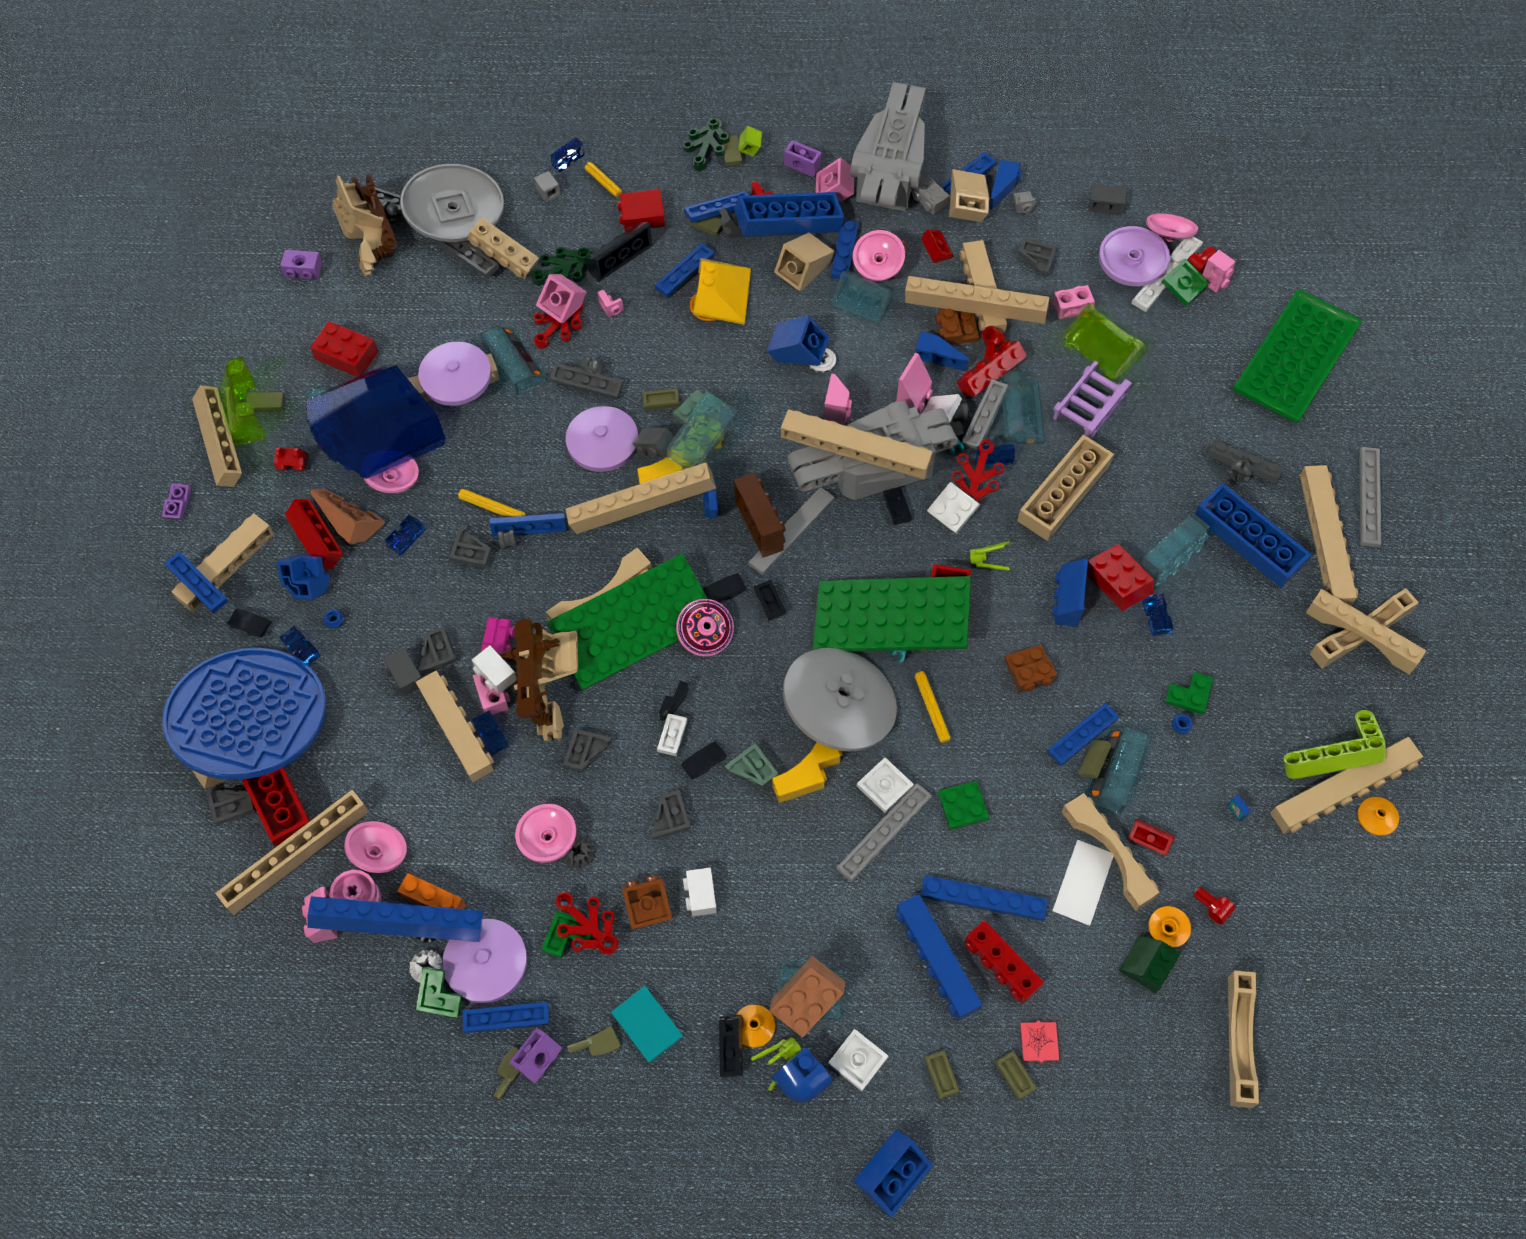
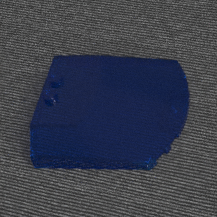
M384 365L306 401V419L310 426V432L318 446L335 463L338 461L345 466L344 469L347 471L353 470L359 473L360 477L366 479L445 444V435L437 413L397 365Z

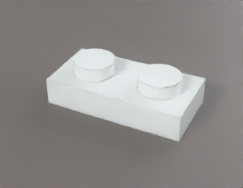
M668 713L657 752L677 757L686 728L687 718Z

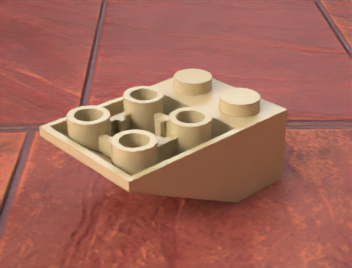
M953 169L949 217L982 222L987 216L989 208V195L985 175Z

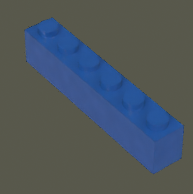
M917 894L898 904L895 916L898 922L904 924L907 929L905 933L908 940L916 945L917 956L921 961H925L929 977L935 979L938 984L936 988L941 998H946L949 1004L947 1008L951 1016H956L957 1020L960 1021L980 1010L983 1004L921 896Z

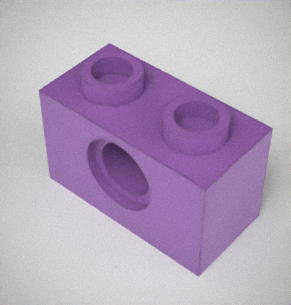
M792 140L784 151V165L811 177H814L821 167L822 152Z
M285 250L280 267L285 277L319 279L323 262L319 252Z
M536 1028L510 1060L509 1064L525 1078L536 1083L544 1075L551 1062L558 1057L562 1047L546 1033Z

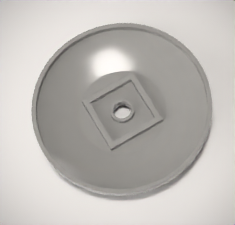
M461 164L436 165L418 172L404 186L400 200L402 214L413 229L426 237L445 242L468 241L470 230L481 217L495 226L499 222L504 209L503 194L496 181L477 168Z
M820 648L809 651L797 658L785 675L783 699L790 717L803 733L826 747L841 751L868 749L880 743L894 725L897 704L890 683L875 665L853 652L837 648ZM839 691H844L847 697L842 696Z

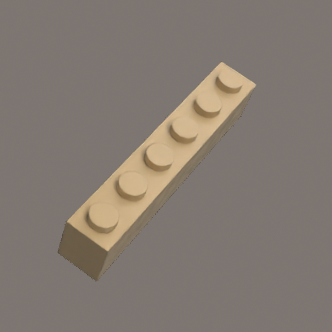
M984 241L963 243L959 256L960 260L964 262V274L968 276L967 285L997 289ZM975 313L976 317L979 316L980 331H983L987 326H993L1005 334L1007 326L1005 318Z
M200 385L192 400L216 486L234 487L242 472L217 387Z
M253 513L223 543L219 544L216 550L205 557L197 569L218 589L274 535V532L270 525ZM182 582L178 583L174 590L171 591L175 598L191 612H194L203 604Z
M436 670L416 681L420 692L471 781L475 782L493 772L491 764L494 761L489 752L485 754L482 750L485 746L481 738H475L473 733L476 730L471 721L466 722L464 719L467 715L462 706L457 707L455 702L458 699L452 690L449 692L446 688L449 684L444 675L439 676Z

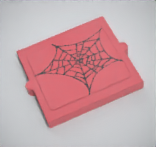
M1037 1020L1035 1023H1020L1023 1062L1039 1061V1063H1043V1061H1059L1056 1022H1040Z

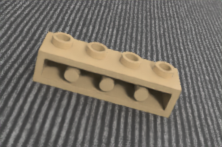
M482 217L469 232L467 240L473 246L479 247L487 256L493 257L503 267L509 268L517 277L525 280L537 264L539 257Z

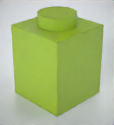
M747 126L740 135L738 151L753 157L761 147L762 131Z

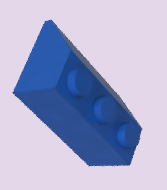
M1080 559L1063 564L1060 572L1056 571L1055 583H1058V588L1054 589L1053 599L1056 600V605H1053L1052 617H1055L1054 624L1078 627L1084 609L1088 559Z
M895 1129L853 1182L870 1200L892 1218L933 1167V1164L912 1139Z

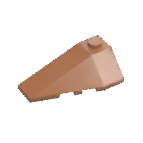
M311 489L310 491L337 533L350 544L365 542L385 523L383 519L368 510L365 513L359 510V505L344 502L343 497L327 489Z

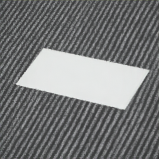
M1077 840L1053 911L1090 926L1114 857L1113 854Z

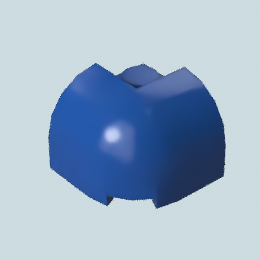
M303 554L277 561L281 585L287 588L292 597L297 599H315L327 590L330 577L329 573H324L321 557Z
M806 1047L771 1077L786 1097L799 1103L811 1101L833 1083L827 1070Z

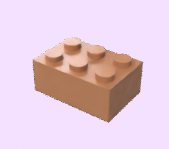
M811 956L771 999L769 1012L801 1037H804L844 994L845 981L815 957Z

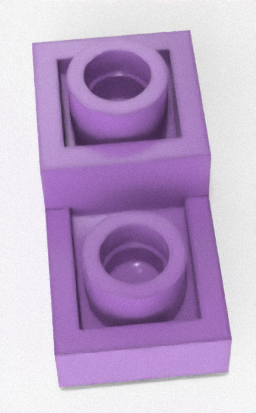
M171 483L169 498L165 499L163 518L182 519L192 487L190 485Z

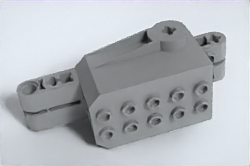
M893 82L885 110L874 115L853 155L850 176L858 178L856 202L906 211L912 188L918 189L923 170L925 123L921 120L920 115L926 96V88L911 85L908 93V84Z
M905 401L891 403L846 425L847 427L852 426L861 431H869L878 436L890 437L892 440L907 442L910 445L925 447L933 451L932 461L926 478L932 477L936 452L952 448L958 442L944 409L939 408L919 414L916 407L909 409ZM811 446L793 451L787 457L800 491H809L837 482L842 495L853 500L923 480Z

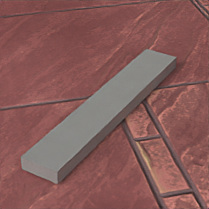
M1361 447L1359 450L1360 545L1379 548L1381 546L1380 449Z
M820 487L784 524L786 530L783 532L786 540L784 551L764 558L760 551H758L748 562L749 566L761 575H764L834 502L835 497Z
M916 783L836 867V870L852 883L930 801L932 795Z

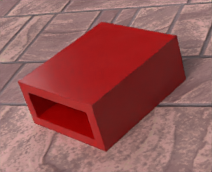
M660 189L620 194L621 201H617L618 210L619 212L622 211V214L619 215L620 225H624L625 231L637 223L648 222L650 228L665 227Z

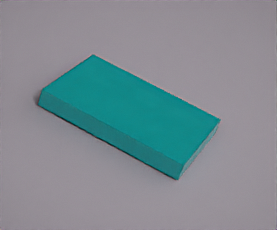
M646 986L642 987L611 1011V1014L649 1064L683 1038L682 1033Z

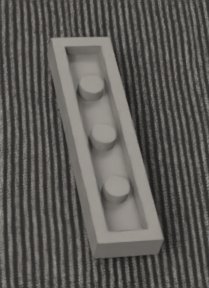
M991 380L962 441L964 446L979 450V444L985 440L1007 394L1008 384Z

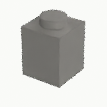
M549 171L534 178L536 190L545 202L560 196L559 184Z

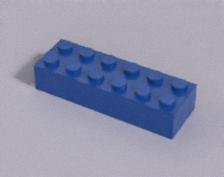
M835 192L738 196L734 210L743 236L839 232L844 220V215Z
M1224 483L1198 505L1194 514L1198 521L1280 588L1306 565L1312 555Z

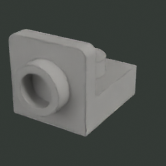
M1030 191L1014 193L1013 199L1017 213L1034 211L1036 200L1032 198Z

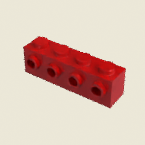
M1009 340L1003 343L998 350L990 353L989 357L978 362L975 365L976 367L965 372L956 381L963 395L976 396L989 386L991 380H997L1027 357L1020 342H1011Z
M294 499L284 515L308 554L321 557L323 569H333L342 557L343 552L310 499Z
M985 920L966 936L964 942L969 952L972 954L976 953L981 959V964L987 970L991 969L996 980L1001 985H1006L1010 989V994L1016 1001H1021L1024 1004L1043 986L1044 982Z

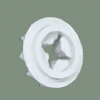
M826 348L822 360L825 359V363L821 362L819 366L810 365V369L813 368L816 372L822 371L823 373L827 370L831 371L836 363L835 354Z
M422 950L414 955L410 962L409 971L415 981L421 982L423 968L420 965L425 964L428 960L430 966L443 970L442 958L439 954L432 950Z

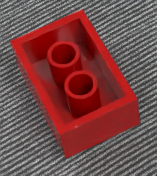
M328 321L310 347L315 360L358 378L362 377L379 352L374 339Z
M1119 543L1088 560V577L1121 611L1153 594L1154 579Z

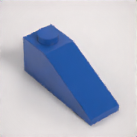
M1000 160L990 197L989 210L998 205L1015 188L1016 182L1020 181L1022 171H1019L1020 163Z
M925 332L920 333L915 353L919 354L922 361L966 371L968 357L938 335Z

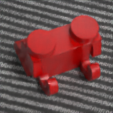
M277 447L274 456L275 469L285 471L287 467H293L295 471H305L309 453L302 451L300 448Z

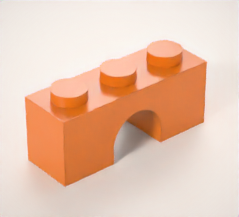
M407 873L397 891L403 899L419 906L464 909L466 906L462 898Z

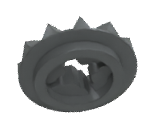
M576 836L574 845L562 857L567 866L575 869L583 868L592 861L594 848L592 843L585 837ZM581 846L580 850L583 854H578L574 858V852L571 849L577 850Z

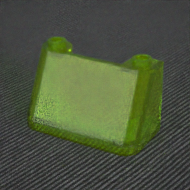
M1088 303L1061 336L1065 340L1063 344L1069 349H1076L1093 363L1094 361L1098 362L1097 366L1105 371L1104 375L1113 381L1114 378L1118 380L1147 352L1146 345L1138 338L1135 340L1132 335L1130 336L1102 313L1095 310V306Z
M243 356L227 362L219 388V395L233 444L236 446L266 439L265 430L261 427L252 405L247 402H240V399L247 398L249 389L256 388L255 380Z

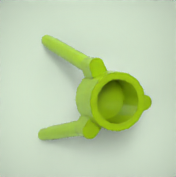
M1010 541L983 548L970 549L971 564H976V568L984 567L1009 571V567L986 564L983 561H986V552L1002 549L1009 545Z
M789 1037L787 1040L783 1039L778 1044L751 1057V1060L754 1061L778 1049L779 1053L770 1059L768 1064L771 1065L781 1057L786 1060L789 1058V1062L801 1051V1047L794 1038ZM774 1081L769 1086V1091H772L775 1087Z

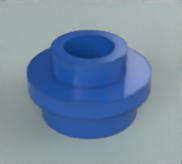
M337 610L328 611L324 617V623L329 628H338L344 620L342 613Z
M1177 715L1172 721V727L1177 733L1186 734L1192 729V720L1187 715ZM1179 723H1183L1185 727H1181Z

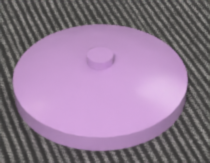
M1136 226L1122 227L1112 231L1104 238L1099 250V262L1104 272L1116 282L1128 286H1145L1154 283L1164 275L1170 259L1169 249L1160 236L1151 230Z
M449 342L437 346L424 357L419 367L418 376L424 393L430 399L439 404L456 406L475 400L487 389L491 380V366L486 354L477 346L466 342Z
M609 406L593 407L581 412L571 421L566 432L567 450L571 458L579 466L587 470L596 472L611 471L623 466L633 457L636 448L632 443L637 438L638 431L633 419L624 411Z
M482 919L479 942L448 941L442 960L443 970H446V981L456 994L463 995L462 998L470 1002L491 1003L503 999L517 988L527 968V951L522 938L513 927L505 922L495 919Z

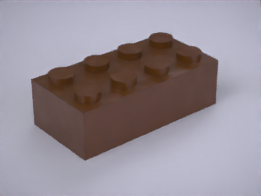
M751 473L734 479V500L764 558L784 551L786 540L783 532L786 530L784 523L777 518L776 508L770 504L769 494L763 490L764 487L761 479H757L755 473Z

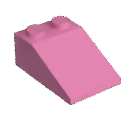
M915 353L899 378L897 401H905L909 409L916 407L918 412L921 413L925 407L924 402L926 399H930L933 390L931 389L932 380L919 354Z

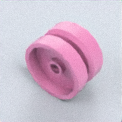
M349 870L340 874L332 883L329 893L330 898L381 902L382 898L379 887L369 874L361 870Z

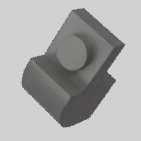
M725 207L719 210L722 216L720 218L726 235L731 238L743 237L736 214L731 215Z

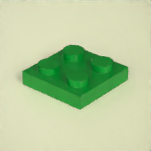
M1186 259L1161 281L1185 306L1210 283Z
M977 781L938 791L949 830L989 820Z

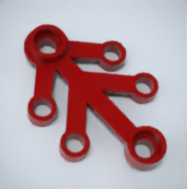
M583 302L580 308L573 314L571 323L574 330H580L583 327L579 314L584 307ZM534 314L533 319L537 325L553 322L543 333H538L535 336L534 342L538 349L548 347V338L560 326L562 328L560 333L561 340L563 342L571 340L568 319L564 323H560L550 315Z
M983 440L979 444L980 456L975 472L966 454L962 453L957 457L958 463L963 466L972 482L970 489H968L963 481L962 472L955 471L952 474V479L958 484L959 488L968 496L974 497V500L978 503L980 498L999 490V483L996 480L990 481L987 487L977 491L979 484L996 475L1003 474L1005 470L1002 463H996L992 469L983 473L987 456L991 455L994 451V445L990 440ZM984 444L990 445L988 449H983ZM966 457L967 459L965 462H960V458ZM997 466L1002 467L1000 472L995 470ZM956 474L961 475L959 480L954 478ZM995 483L997 488L991 489L990 485Z
M563 892L558 894L556 897V907L561 911H567L581 926L560 924L557 928V935L560 938H566L569 935H592L596 939L583 940L582 938H575L572 941V950L575 952H581L583 949H599L605 955L615 953L619 943L617 938L612 935L614 913L612 911L603 912V934L597 928L598 909L600 906V901L597 897L588 899V920L572 905L573 898L569 893ZM565 901L568 904L566 906H563L560 903ZM591 902H596L597 905H596V906H591L590 903H591ZM608 915L611 916L612 919L606 920L604 917ZM561 929H566L567 932H566V933H561L560 930H561ZM581 943L582 946L576 947L574 944ZM610 943L612 946L607 948L604 944Z

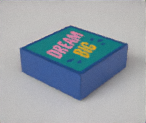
M1239 795L1232 798L1228 804L1239 821L1245 819L1251 812Z

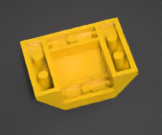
M700 258L699 281L693 315L744 325L751 268Z

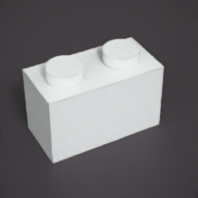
M488 646L472 659L473 671L478 677H484L486 680L484 682L491 691L494 689L500 694L517 680L515 672L491 646Z
M711 867L686 871L687 878H683L684 890H689L690 897L686 898L687 911L691 910L692 917L717 913Z

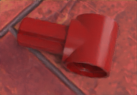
M1212 246L1206 248L1202 253H1193L1187 261L1202 274L1208 259L1216 253L1215 248Z
M987 326L982 332V339L984 340V345H986L984 360L1005 341V334L993 326Z
M1199 887L1194 893V897L1209 908L1208 916L1220 925H1223L1236 909L1229 899L1222 896L1216 899L1202 887Z

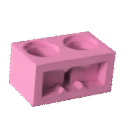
M1220 250L1208 259L1203 272V276L1210 282L1207 287L1216 293L1229 285V278L1234 273L1233 267L1236 262Z
M1088 285L1055 292L1052 301L1058 319L1091 313L1095 303Z
M473 675L486 717L509 709L507 702H510L507 690L502 691L500 694L494 689L491 691L484 681L486 680L483 676ZM494 698H500L497 702H491Z

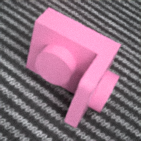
M604 290L597 292L599 303L608 318L624 311L621 298L613 301L610 295L607 296Z

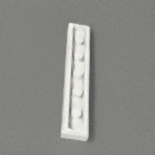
M1194 236L1184 239L1170 255L1168 267L1164 275L1154 283L1145 285L1132 300L1131 304L1147 312L1167 288L1161 281L1184 259L1187 260L1193 253H1196L1203 242Z

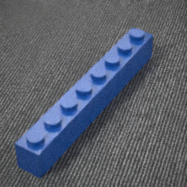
M311 896L307 923L308 928L479 942L483 911Z

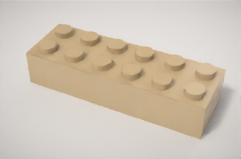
M1082 435L1020 509L1017 521L1046 541H1049L1110 467L1114 454L1087 436Z

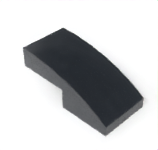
M736 573L722 578L702 590L707 599L721 602L728 597L734 598L747 590L740 574Z
M236 608L227 625L231 628L245 631L248 635L263 638L272 622L257 614Z
M680 680L674 697L665 696L659 710L660 720H666L668 713L673 714L679 708L689 691L687 682Z
M714 741L686 759L681 766L690 778L694 780L707 773L710 767L725 760L727 755Z

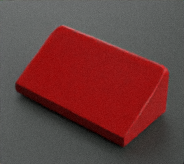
M927 229L922 235L921 240L933 263L951 259L953 255L941 231Z
M1136 818L1128 839L1166 856L1174 840V835Z

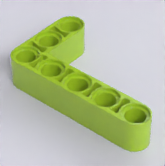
M1361 710L1355 714L1356 732L1359 739L1287 753L1284 756L1286 776L1291 779H1299L1383 762L1386 759L1385 739L1374 714L1368 710Z

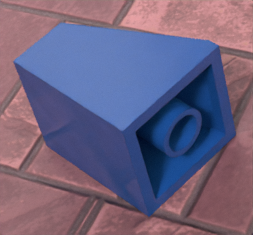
M808 315L777 323L767 352L777 362L819 366L830 337Z

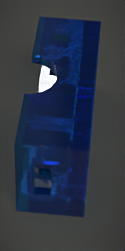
M575 137L550 155L552 166L559 173L570 166L572 161L576 162L585 155L584 145Z
M1002 444L994 447L993 453L987 456L985 466H994L996 463H1002L1003 465L1014 464L1016 455L1014 444ZM990 445L983 446V449H988ZM977 446L976 463H978L980 456L979 446Z
M410 514L399 524L400 529L398 531L394 530L384 540L387 547L400 556L426 530L424 524Z
M1164 594L1150 595L1143 599L1142 604L1145 614L1150 616L1148 624L1152 636L1171 633L1174 627L1171 617L1167 614Z
M295 626L279 637L284 646L295 657L302 660L303 664L309 666L321 656L319 651L309 640H306L304 635Z
M490 710L472 719L491 756L509 747L502 731L498 729L499 727Z

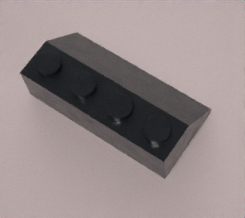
M648 222L637 223L621 235L616 236L608 244L603 245L593 254H589L584 259L586 270L600 282L652 247L650 224Z

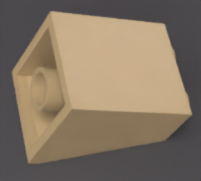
M807 233L783 245L774 273L801 291L830 265L835 251L812 234Z

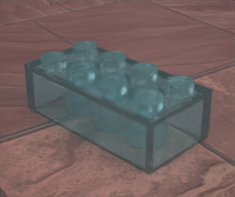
M706 391L668 445L666 457L686 469L706 463L735 421L738 410Z
M1193 512L1142 558L1140 566L1154 579V589L1157 586L1161 587L1167 581L1169 575L1173 576L1179 570V565L1182 563L1186 564L1191 559V554L1194 552L1198 553L1205 545L1203 542L1209 536L1207 533L1210 526Z

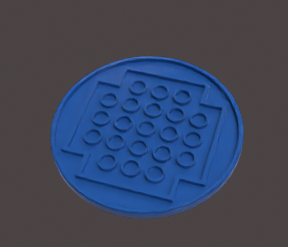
M267 648L232 650L205 660L180 679L172 689L164 706L163 732L167 744L176 758L199 774L225 780L260 777L292 763L313 744L324 724L326 697L317 674L299 658L279 650Z

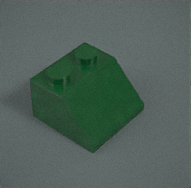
M1139 935L1119 971L1156 994L1164 984L1181 952L1163 941Z

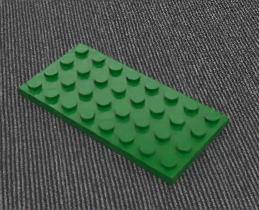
M1298 289L1234 385L1232 391L1298 424L1362 320Z
M682 553L547 621L546 624L552 634L577 631L578 671L573 675L583 691L678 642L676 623L680 612L689 603L699 599H707ZM704 623V628L709 626L710 624Z
M971 577L819 581L813 650L837 648L852 652L968 649Z

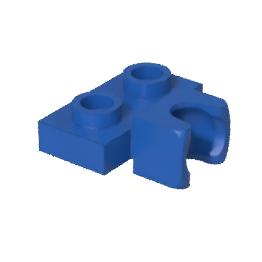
M716 489L703 493L704 517H709V519H716L719 515Z

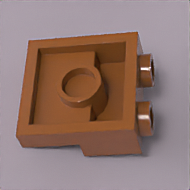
M949 308L938 309V314H935L936 325L940 327L938 329L939 337L950 345L979 341L974 313L956 311Z
M1042 645L1014 652L1004 657L1018 692H1029L1041 685L1049 686L1056 679L1055 669L1050 658L1047 659Z
M652 875L645 878L646 882L638 883L637 880L626 882V887H622L631 929L672 919L662 877L658 878L657 875Z

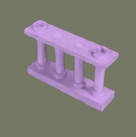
M1096 361L1091 366L1088 365L1085 368L1081 379L1063 401L1058 402L1053 409L1055 411L1054 420H1057L1061 414L1083 426L1085 430L1084 435L1092 439L1128 394L1132 383L1125 379L1122 384L1117 385L1097 373L1098 362ZM1090 378H1093L1113 390L1114 394L1107 397L1086 383ZM1082 389L1103 402L1104 406L1102 409H1097L1077 397V394ZM1073 402L1093 414L1094 419L1087 421L1067 409V407Z

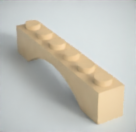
M638 548L634 549L622 558L616 575L603 589L583 599L559 602L546 611L548 621L652 569L651 562Z
M1405 588L1368 616L1388 628L1412 613L1419 602ZM1345 629L1330 635L1316 644L1310 655L1323 669L1368 640Z
M1323 589L1320 590L1306 611V614L1321 623L1342 627L1365 638L1376 646L1392 665L1409 675L1419 664L1426 652L1425 649Z
M1083 793L1064 805L1062 814L1071 826L1095 837L1113 854L1122 874L1123 895L1134 910L1137 911L1156 899L1160 893L1157 884L1148 878L1144 867L1135 861L1131 850L1122 844L1119 834L1110 828L1106 817L1095 808L1094 801L1090 797L1087 798Z
M1234 970L1228 976L1230 1106L1253 1108L1259 1104L1258 1078L1253 1053L1256 972Z

